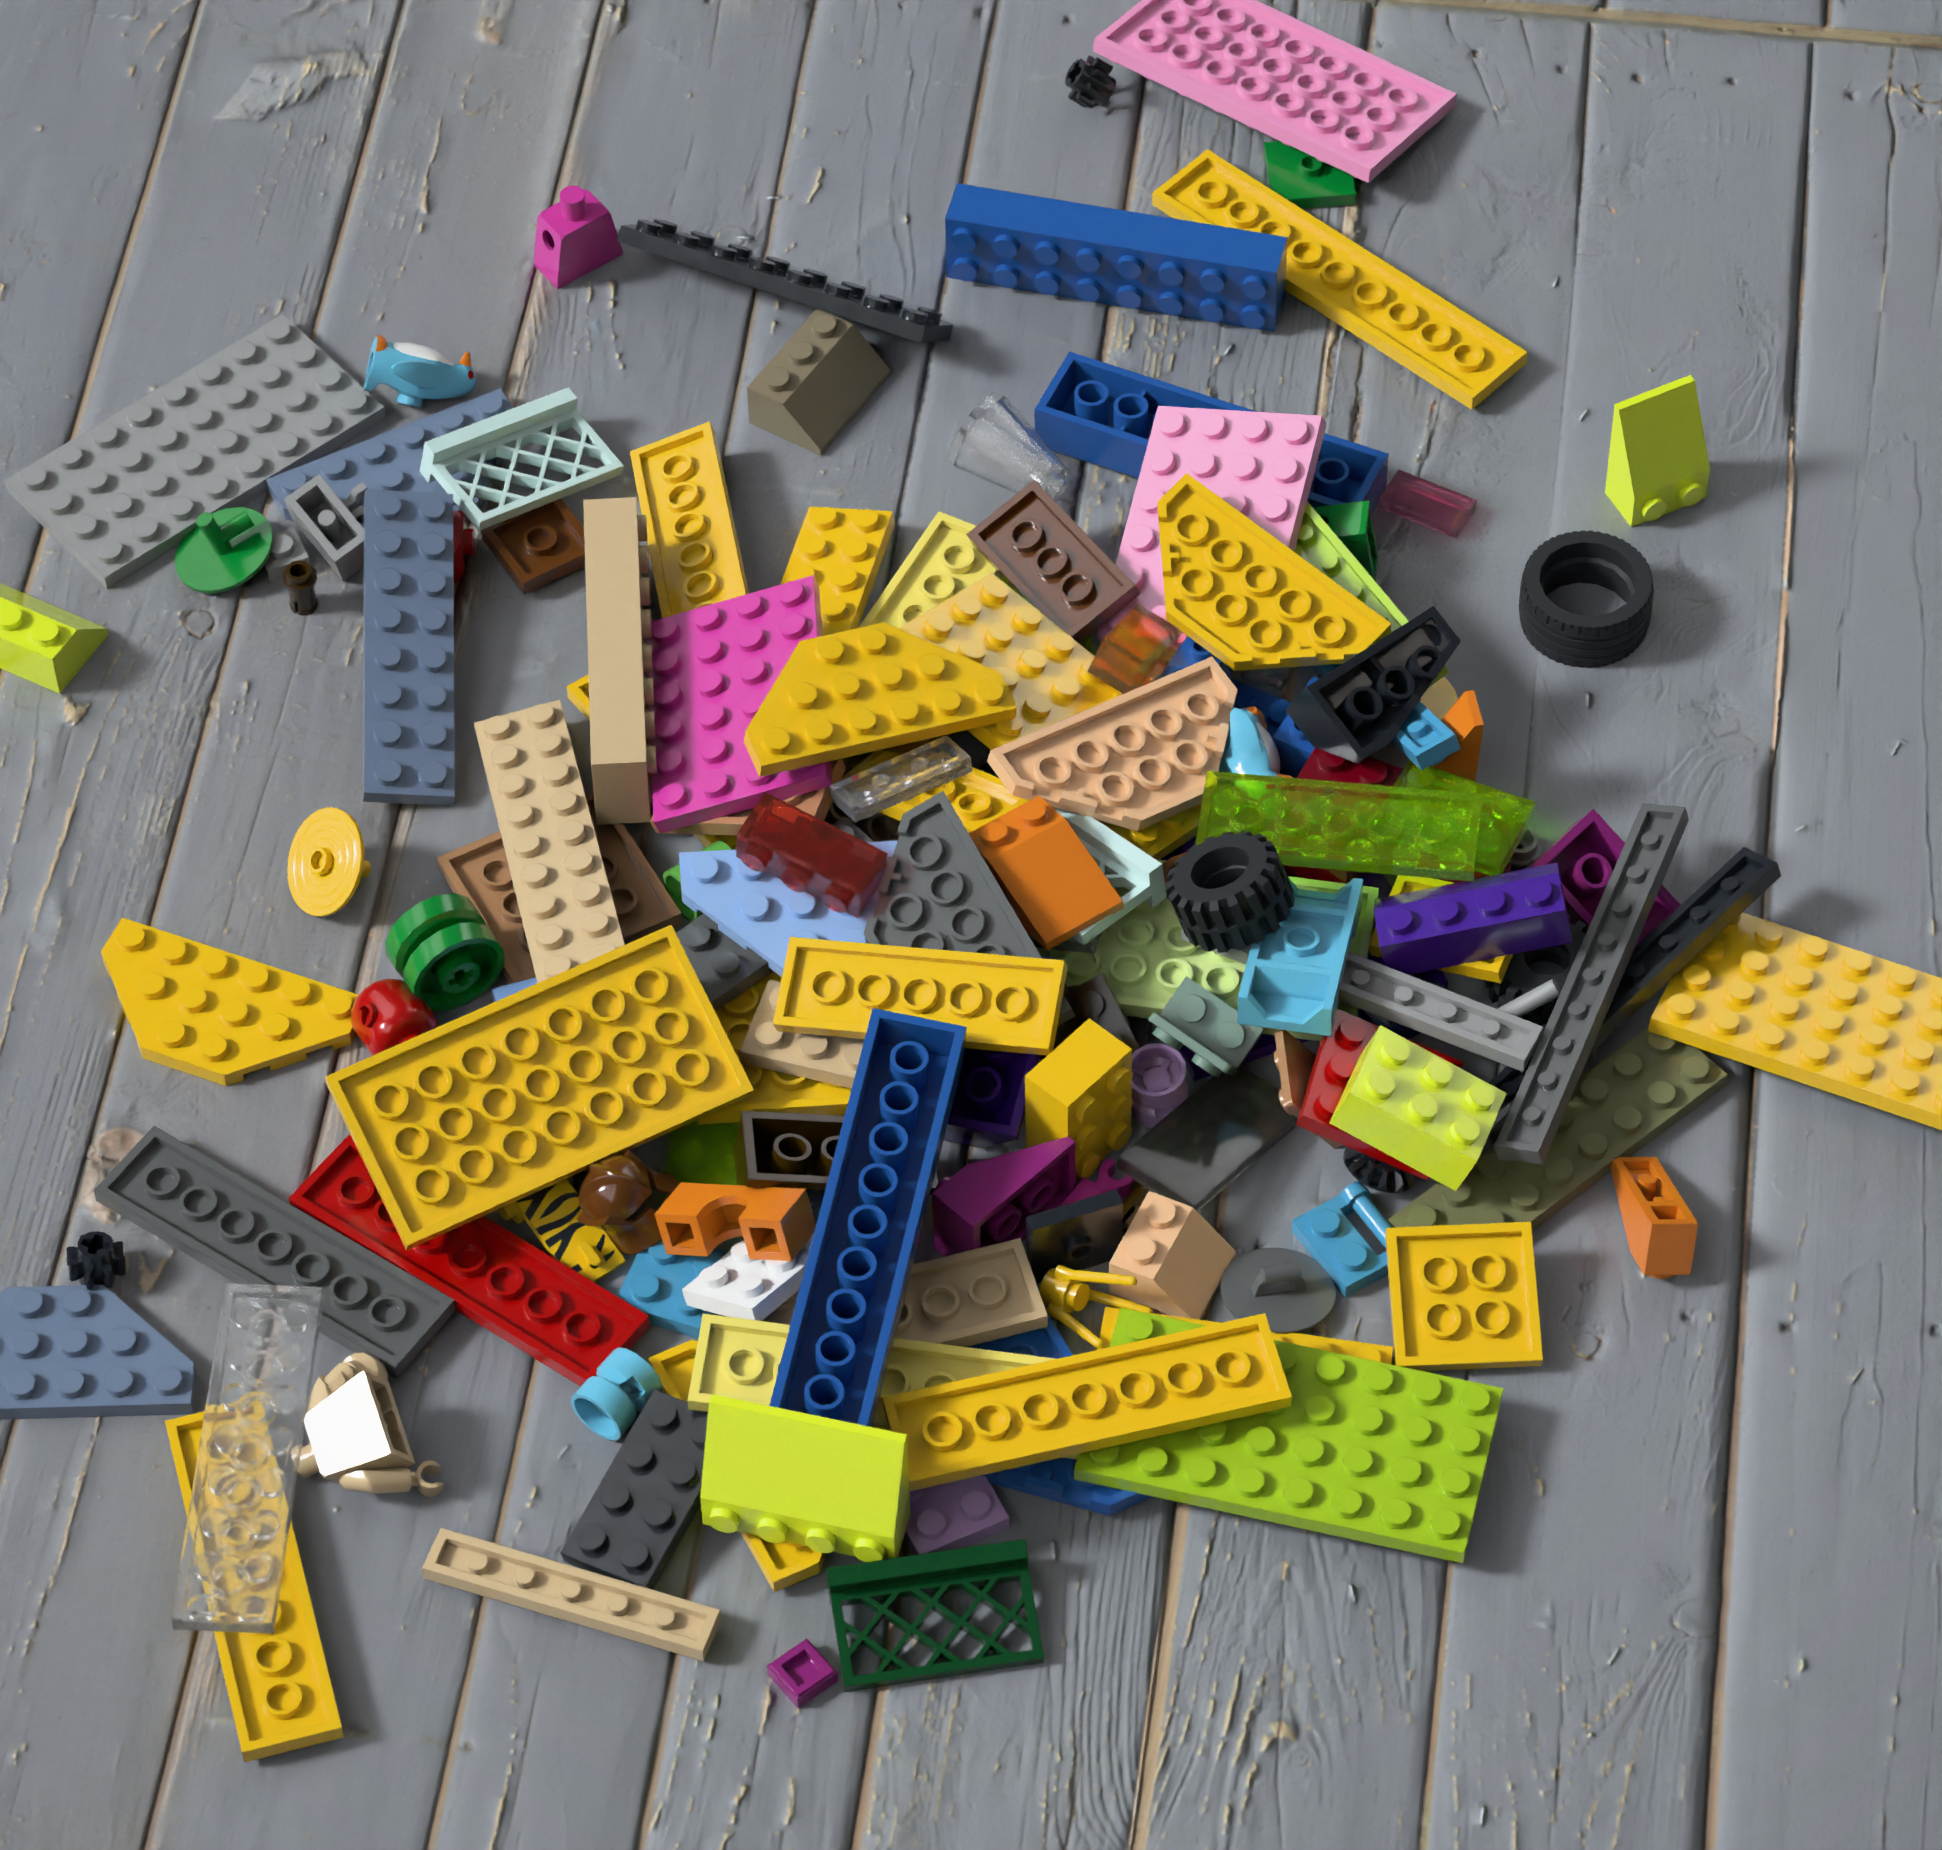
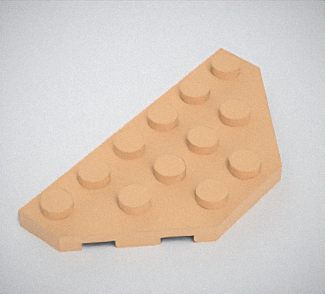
M1209 657L990 751L987 762L1013 796L1031 800L1040 795L1052 807L1139 831L1212 798L1230 726V712L1234 706L1238 689L1213 657Z

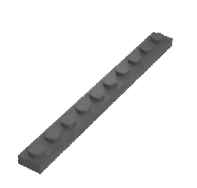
M1642 803L1494 1145L1498 1159L1543 1165L1688 824L1689 818L1686 807Z

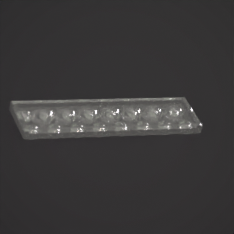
M226 1283L172 1610L171 1621L174 1630L274 1634L305 1429L304 1418L308 1409L324 1302L322 1287Z

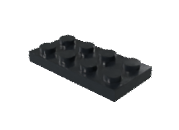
M653 1390L560 1552L564 1562L652 1590L655 1588L701 1506L700 1495L708 1412L689 1410L688 1402L658 1390Z

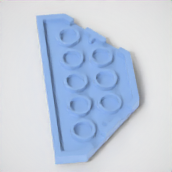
M897 841L680 852L679 869L682 902L696 913L700 910L718 924V930L746 951L749 948L769 962L768 967L782 977L790 937L869 944L863 933L869 916L873 917L880 895L878 888L888 858L893 856Z

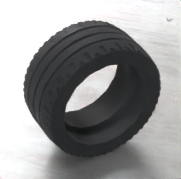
M1590 530L1572 531L1571 533L1559 534L1548 541L1546 540L1530 555L1521 578L1519 616L1521 628L1524 635H1526V639L1543 656H1547L1550 660H1555V662L1563 663L1566 666L1597 668L1623 660V658L1628 657L1630 653H1633L1640 646L1650 624L1654 597L1653 576L1650 566L1641 552H1638L1630 543L1608 533ZM1574 583L1597 584L1614 591L1626 604L1610 613L1595 616L1581 615L1558 607L1546 595L1564 585Z

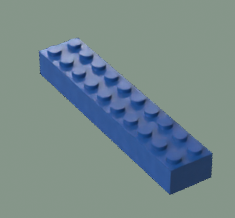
M872 1008L769 1406L873 1427L965 1057L966 1026Z

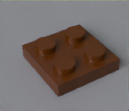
M562 499L481 530L483 542L524 594L585 566L584 527Z

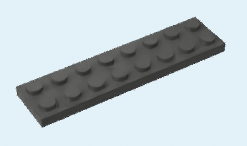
M153 1126L94 1189L97 1202L350 1351L365 1353L379 1359L386 1366L387 1372L396 1378L456 1311L454 1299L156 1126Z

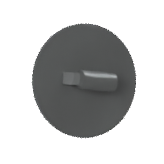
M1261 1248L1244 1253L1227 1266L1221 1278L1220 1291L1222 1300L1232 1315L1240 1319L1265 1313L1271 1332L1277 1334L1297 1333L1318 1325L1330 1314L1336 1299L1334 1281L1318 1261L1301 1252L1285 1248Z

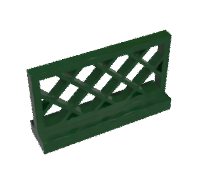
M1025 1539L827 1568V1589L845 1692L1044 1663V1653L1030 1579ZM1020 1581L1022 1597L1011 1611L989 1596L998 1583ZM986 1585L982 1591L977 1588V1586ZM962 1589L976 1598L961 1618L940 1604L949 1590ZM929 1593H936L933 1598L927 1595ZM913 1596L926 1605L912 1625L890 1611L901 1597ZM886 1600V1602L883 1605H881L877 1601ZM863 1603L876 1612V1615L861 1633L844 1621L842 1606ZM982 1604L1005 1618L991 1637H988L968 1623ZM1023 1608L1025 1610L1026 1621L1018 1616V1614L1021 1612ZM933 1611L955 1625L941 1645L919 1631ZM883 1618L905 1632L891 1652L869 1638ZM1012 1623L1029 1635L1031 1650L1011 1653L997 1642ZM961 1631H964L984 1645L975 1658L961 1660L947 1650ZM847 1635L855 1639L850 1648L848 1647ZM912 1638L934 1652L924 1666L911 1667L898 1658ZM862 1645L884 1659L875 1673L853 1676L851 1659ZM990 1651H993L994 1653L997 1654V1655L987 1656ZM940 1658H943L945 1661H947L945 1663L937 1664ZM891 1665L897 1668V1670L887 1671Z

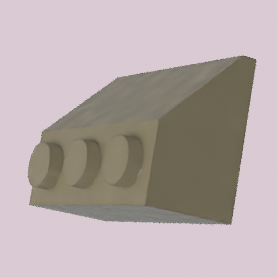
M816 308L747 387L749 423L821 456L890 376V369L852 323Z

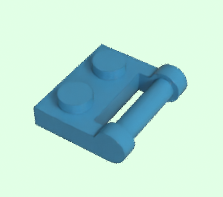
M1360 1181L1349 1184L1340 1195L1293 1219L1291 1227L1292 1233L1313 1259L1318 1261L1332 1277L1335 1286L1345 1298L1388 1275L1386 1251L1377 1256L1346 1217L1356 1212L1386 1249V1228H1392V1226L1370 1200V1191Z

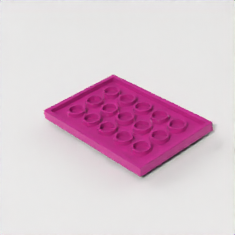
M813 575L651 621V639H647V645L652 647L653 672H648V678H653L654 705H649V712H654L655 739H650L651 746L656 748L657 773H652L653 820L660 834L832 786L831 761L759 777L744 744L745 730L799 641L822 636L820 590Z

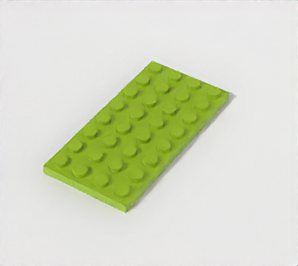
M1120 1308L1109 1347L1200 1328L1206 1325ZM1274 1340L1292 1395L1291 1407L1080 1453L1074 1468V1480L1463 1563L1504 1388Z

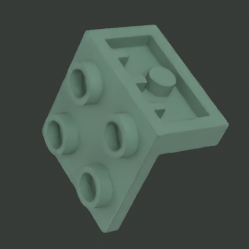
M1187 976L1160 1015L1153 1012L1148 1019L1157 1026L1152 1033L1154 1036L1178 1051L1184 1045L1196 1053L1191 1061L1219 1078L1222 1072L1234 1076L1265 1030L1259 1026L1238 1024V1011Z

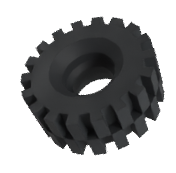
M1580 920L1575 926L1570 924L1572 943L1513 954L1501 984L1486 980V987L1489 988L1488 996L1491 1002L1498 1001L1499 1008L1551 979H1554L1562 990L1586 935L1587 925ZM1538 961H1550L1561 966L1564 971L1556 975H1541L1532 971L1528 966ZM1558 997L1520 1018L1540 1026L1541 1024H1547Z

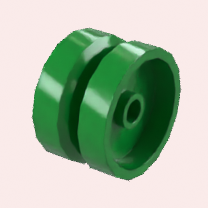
M457 893L440 894L419 902L396 921L385 941L386 955L395 970L404 979V982L413 994L422 998L431 1011L434 1012L453 1010L479 997L497 980L505 964L504 949L486 926L485 920L468 897Z

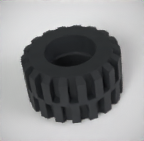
M1231 831L1225 832L1218 837L1211 836L1204 839L1205 842L1199 845L1195 844L1189 848L1186 855L1180 856L1175 861L1176 867L1169 870L1167 875L1169 882L1166 883V892L1186 937L1194 946L1200 945L1202 950L1210 952L1217 949L1218 953H1222L1235 948L1237 951L1245 949L1249 944L1254 942L1257 944L1265 940V936L1269 933H1275L1280 928L1279 923L1286 921L1291 914L1289 909L1294 906L1295 901L1292 885L1274 844L1271 841H1267L1266 837L1259 833L1252 835L1251 831H1241L1238 834H1234Z

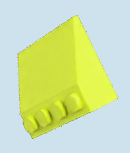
M711 1394L708 1406L700 1495L702 1522L704 1525H709L724 1533L735 1531L759 1536L772 1543L784 1541L799 1544L819 1553L837 1552L855 1556L864 1562L898 1558L910 1518L907 1434Z

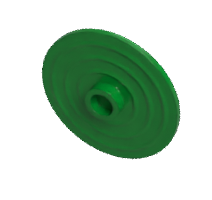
M232 507L216 511L212 514L203 513L196 520L198 526L181 540L175 555V568L182 582L190 589L198 592L219 593L236 588L251 579L268 560L274 541L271 525L261 513L250 508Z

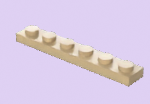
M444 1528L440 1529L422 1567L424 1579L700 1661H704L721 1622L720 1609Z

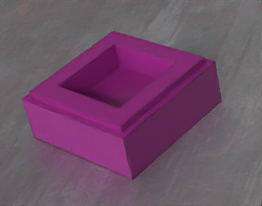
M807 1638L767 1665L768 1676L798 1709L838 1682V1672Z

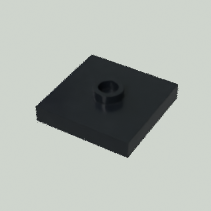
M1117 1190L1026 1217V1255L1036 1284L1041 1283L1047 1272L1058 1265L1073 1270H1084L1110 1262L1123 1239V1202Z

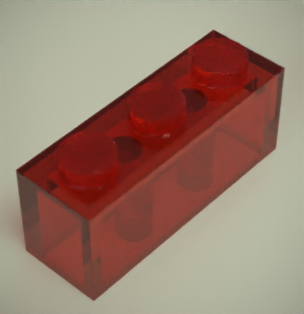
M764 792L737 833L736 857L741 859L747 867L757 872L765 871L781 879L788 888L796 892H806L822 900L831 910L838 913L846 912L856 918L860 917L879 888L887 864L888 853L767 792Z

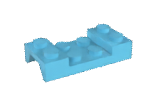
M1289 878L1294 891V906L1289 909L1291 914L1288 919L1279 923L1280 928L1275 933H1269L1265 936V940L1257 944L1255 942L1251 944L1238 994L1237 1023L1331 1037L1339 1005V989L1351 939L1355 938L1362 909L1363 879L1353 878L1338 892L1333 894L1298 889Z

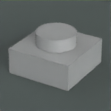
M295 528L273 534L272 551L263 566L269 582L281 579L287 565L293 561L302 560L310 564L309 556Z

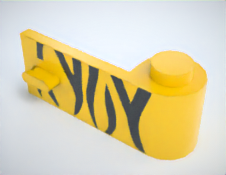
M567 1179L497 1210L507 1221L511 1218L519 1224L526 1221L551 1257L594 1283L626 1262L604 1230L584 1225L576 1220L583 1210L579 1206V1195ZM592 1264L593 1266H598V1268L593 1269L590 1266Z

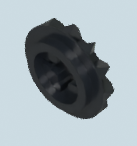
M1346 1147L1343 1159L1349 1172L1361 1183L1374 1190L1386 1193H1401L1410 1189L1414 1184L1416 1176L1387 1163L1381 1162L1377 1165L1375 1163L1380 1160L1349 1147Z

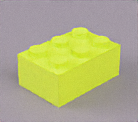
M1380 1025L1360 1055L1329 1123L1457 1191L1478 1161L1507 1093Z

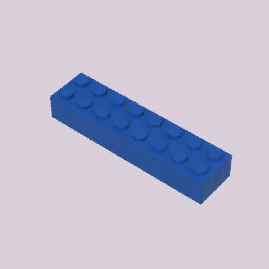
M960 183L956 185L945 217L946 278L1275 332L1285 298L1287 237Z
M1069 351L1034 409L1035 445L1139 478L1158 406L1257 411ZM1325 433L1307 501L1313 508L1369 501L1371 514H1373L1387 488L1389 454Z

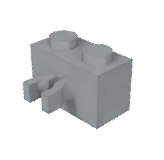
M317 474L284 498V501L293 521L344 582L364 567V528L360 525L364 521V507L359 506V503L364 498L365 489H368V487L362 481L351 490L348 498L342 502L320 474Z

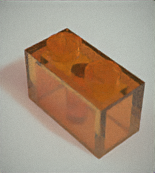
M1138 603L1104 637L1087 672L1122 694H1125L1160 677L1179 649L1176 645L1183 632Z

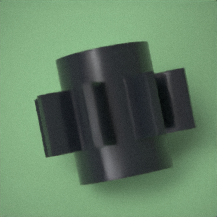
M1090 55L1086 61L1083 59L1075 61L1069 68L1065 78L1066 86L1073 89L1068 98L1082 107L1087 106L1090 109L1094 107L1095 103L1098 105L1105 104L1111 98L1116 87L1115 78L1109 75L1113 66L1099 57L1094 58Z
M93 1231L80 1235L77 1247L72 1246L66 1249L70 1281L79 1280L81 1285H86L87 1290H91L94 1285H104L107 1288H111L115 1281V1275L123 1276L126 1274V1257L123 1256V1242H114L112 1237L104 1232Z

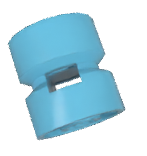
M620 1347L614 1349L597 1368V1376L589 1377L572 1395L570 1402L573 1411L590 1430L607 1440L613 1441L618 1440L636 1421L637 1412L642 1411L653 1390L661 1392L663 1387L660 1377L645 1359L633 1351Z

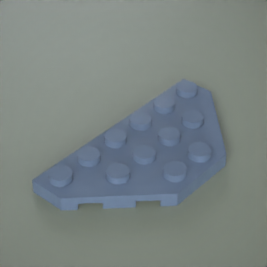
M501 388L268 478L266 479L267 490L284 519L293 521L284 498L317 474H320L342 502L348 498L351 490L362 481L368 489L448 494L437 480L428 483L420 473L425 442L513 409V406ZM496 457L485 461L484 464L501 468L504 458ZM460 471L452 474V477L456 480L473 484L475 474ZM480 476L478 485L488 487L490 482L493 483L495 479ZM474 497L473 502L480 510L484 499ZM364 498L360 501L359 506L364 507ZM453 501V511H462ZM364 521L360 523V525H361L363 528H364Z
M86 1285L7 1287L0 1293V1420L194 1414L196 1385L194 1362L106 1286L94 1285L91 1290H87Z

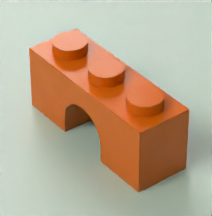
M681 1182L655 1213L666 1254L708 1257L720 1243L731 1238L743 1236L750 1259L792 1262L814 1234L816 1228L807 1191L801 1188Z

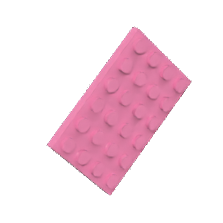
M1158 406L1116 561L1119 569L1136 585L1140 595L1098 628L1096 637L1101 645L1178 650L1187 637L1186 634L1166 620L1157 501L1186 473L1292 551H1295L1327 426L1323 416Z

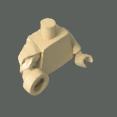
M354 1353L348 1356L342 1363L337 1364L326 1377L322 1375L317 1379L311 1392L308 1413H306L304 1418L311 1443L292 1453L293 1464L302 1477L308 1478L320 1471L325 1479L342 1485L348 1491L374 1494L409 1492L411 1486H416L418 1491L427 1497H434L443 1491L444 1483H427L422 1479L427 1474L441 1473V1466L437 1462L425 1461L419 1465L417 1471L410 1472L408 1468L415 1464L388 1382L386 1366L379 1359L365 1353Z

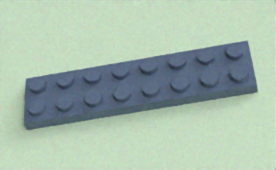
M365 489L363 802L453 806L455 799L453 494Z

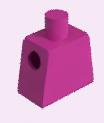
M578 186L563 188L559 194L560 202L545 209L537 217L534 266L557 289L623 254L621 243L617 242L618 234L611 213L589 190H583Z

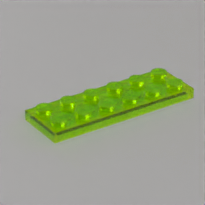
M1207 771L1196 845L1205 842L1204 839L1211 836L1218 837L1225 832L1233 831L1234 834H1238L1241 831H1251L1252 835L1259 833L1265 836L1267 841H1271L1277 850L1282 864L1287 866L1474 882L1483 809V794Z

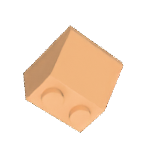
M1149 1191L1109 1262V1273L1134 1276L1137 1278V1284L1134 1286L1109 1284V1295L1148 1306L1156 1314L1202 1320L1221 1285V1278L1225 1269L1236 1257V1251L1193 1207Z

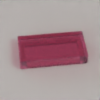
M1398 469L1379 497V508L1457 539L1476 511L1477 500Z

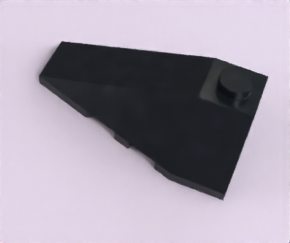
M1432 606L1307 686L1285 711L1313 747L1352 762L1360 763L1395 738L1405 720L1420 702L1421 697L1440 673L1461 640L1438 610Z

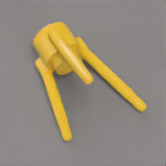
M1058 1265L1047 1272L1039 1289L1043 1304L1048 1306L1046 1312L1049 1317L1061 1321L1098 1349L1103 1346V1341L1068 1313L1083 1310L1088 1300L1115 1308L1153 1313L1152 1308L1092 1290L1088 1284L1084 1283L1093 1282L1134 1286L1137 1284V1278L1134 1276L1073 1270Z

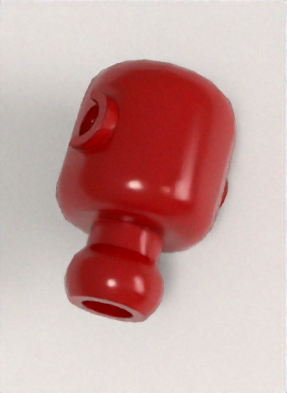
M387 978L374 982L359 994L351 1009L352 1027L371 1056L438 1027V1022L425 1001L414 995L407 984L400 979Z

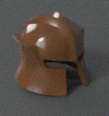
M626 1148L617 1155H611L597 1163L589 1164V1170L581 1184L578 1198L579 1206L583 1212L576 1220L584 1225L604 1230L619 1252L629 1255L642 1252L662 1239L655 1218L657 1211L647 1207L635 1219L627 1218L652 1194L651 1183L653 1189L671 1195L679 1185V1182L673 1175L667 1172L649 1169L629 1148Z

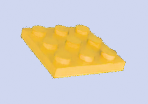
M1531 1222L1386 1228L1385 1241L1396 1366L1420 1371L1542 1365L1543 1354Z

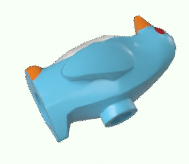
M376 335L368 360L364 391H373L379 384L387 385L398 392L397 402L421 407L423 399H445L469 394L474 390L477 381L469 352H465L460 361L454 364L437 349L410 342L391 343L387 342L383 336Z
M1255 706L1243 709L1234 708L1230 712V726L1218 771L1219 781L1221 783L1229 780L1235 791L1245 799L1259 807H1270L1278 801L1281 794L1287 788L1294 784L1293 777L1279 774L1280 757L1272 737L1267 732L1264 714Z

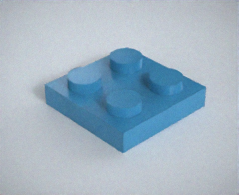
M660 1239L653 1246L637 1253L617 1297L649 1315L651 1325L699 1339L703 1314H717L687 1306L682 1289L696 1279L702 1270L712 1266L729 1251L715 1247L708 1257L666 1254L663 1241Z

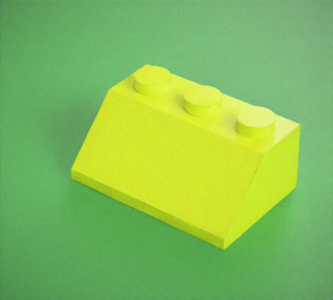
M0 583V669L60 694L109 635L108 628Z

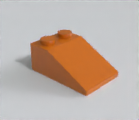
M1040 795L969 833L1024 929L1046 950L1055 947L1094 923L1124 908L1122 899L1067 820Z

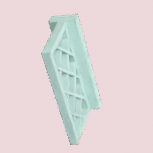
M567 387L426 441L420 473L428 483L437 480L448 494H453V501L477 530L480 531L622 475L624 465L576 410L578 398ZM573 427L580 435L581 441L558 437L556 434ZM532 443L547 446L545 456L523 451L520 448ZM552 448L576 453L575 463L550 457ZM582 455L600 459L605 466L600 468L580 465ZM496 457L511 460L509 470L484 464V462ZM516 462L541 467L539 477L514 471ZM546 469L569 474L571 478L564 482H557L545 479L544 476ZM460 471L475 474L473 484L456 480L452 477V474ZM480 476L505 481L503 491L478 485ZM510 483L535 489L533 494L526 497L508 493ZM474 497L497 502L499 506L482 513L473 502Z
M1053 807L1067 820L1113 888L1125 887L1130 891L1123 897H1120L1124 904L1122 910L1113 915L1110 914L1080 931L1072 938L1085 945L1145 901L1154 907L1167 897L1162 863L1093 817L1082 816Z

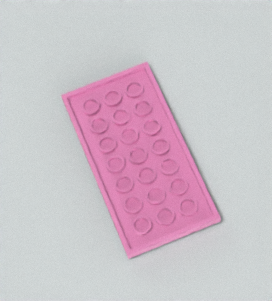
M1142 0L1094 38L1093 52L1109 59L1111 62L1137 72L1149 80L1158 82L1178 92L1182 96L1202 103L1216 112L1223 113L1246 124L1249 128L1265 133L1285 145L1292 146L1321 162L1328 163L1367 183L1374 179L1449 113L1456 103V93L1257 0Z

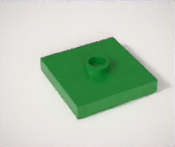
M1281 141L1264 142V158L1269 188L1301 209L1356 205L1354 179L1349 173L1328 163L1321 162L1307 153L1283 144Z

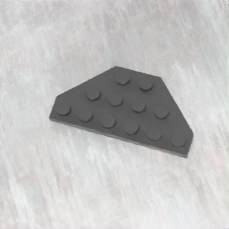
M944 791L904 813L898 827L899 838L893 856L888 858L878 888L880 895L873 917L869 916L863 933L869 944L1042 958ZM1064 995L1058 1026L1075 1017Z

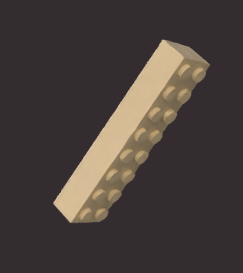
M636 497L583 500L590 744L596 825L650 822V803H653L652 776H649V773H657L656 748L651 746V742H648V739H655L654 712H649V709H646V705H654L653 678H648V675H645V672H653L652 647L647 645V642H644V639H651V609L643 610V606H650L651 604L650 577H641V574L649 573L650 571L649 546L640 545V541H648L646 515H638Z

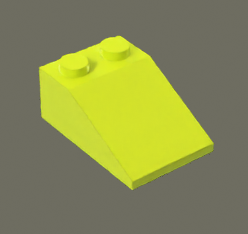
M1688 375L1614 404L1605 494L1628 524L1634 527L1646 521H1654L1666 513L1684 506H1692L1706 498L1710 466L1694 378Z

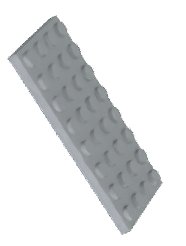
M281 314L5 479L6 489L21 506L108 589L177 547L183 537L198 526L196 520L199 515L203 513L212 514L222 509L244 506L268 491L266 479L326 456L386 419L385 409L383 405L367 391H364V388L285 315Z

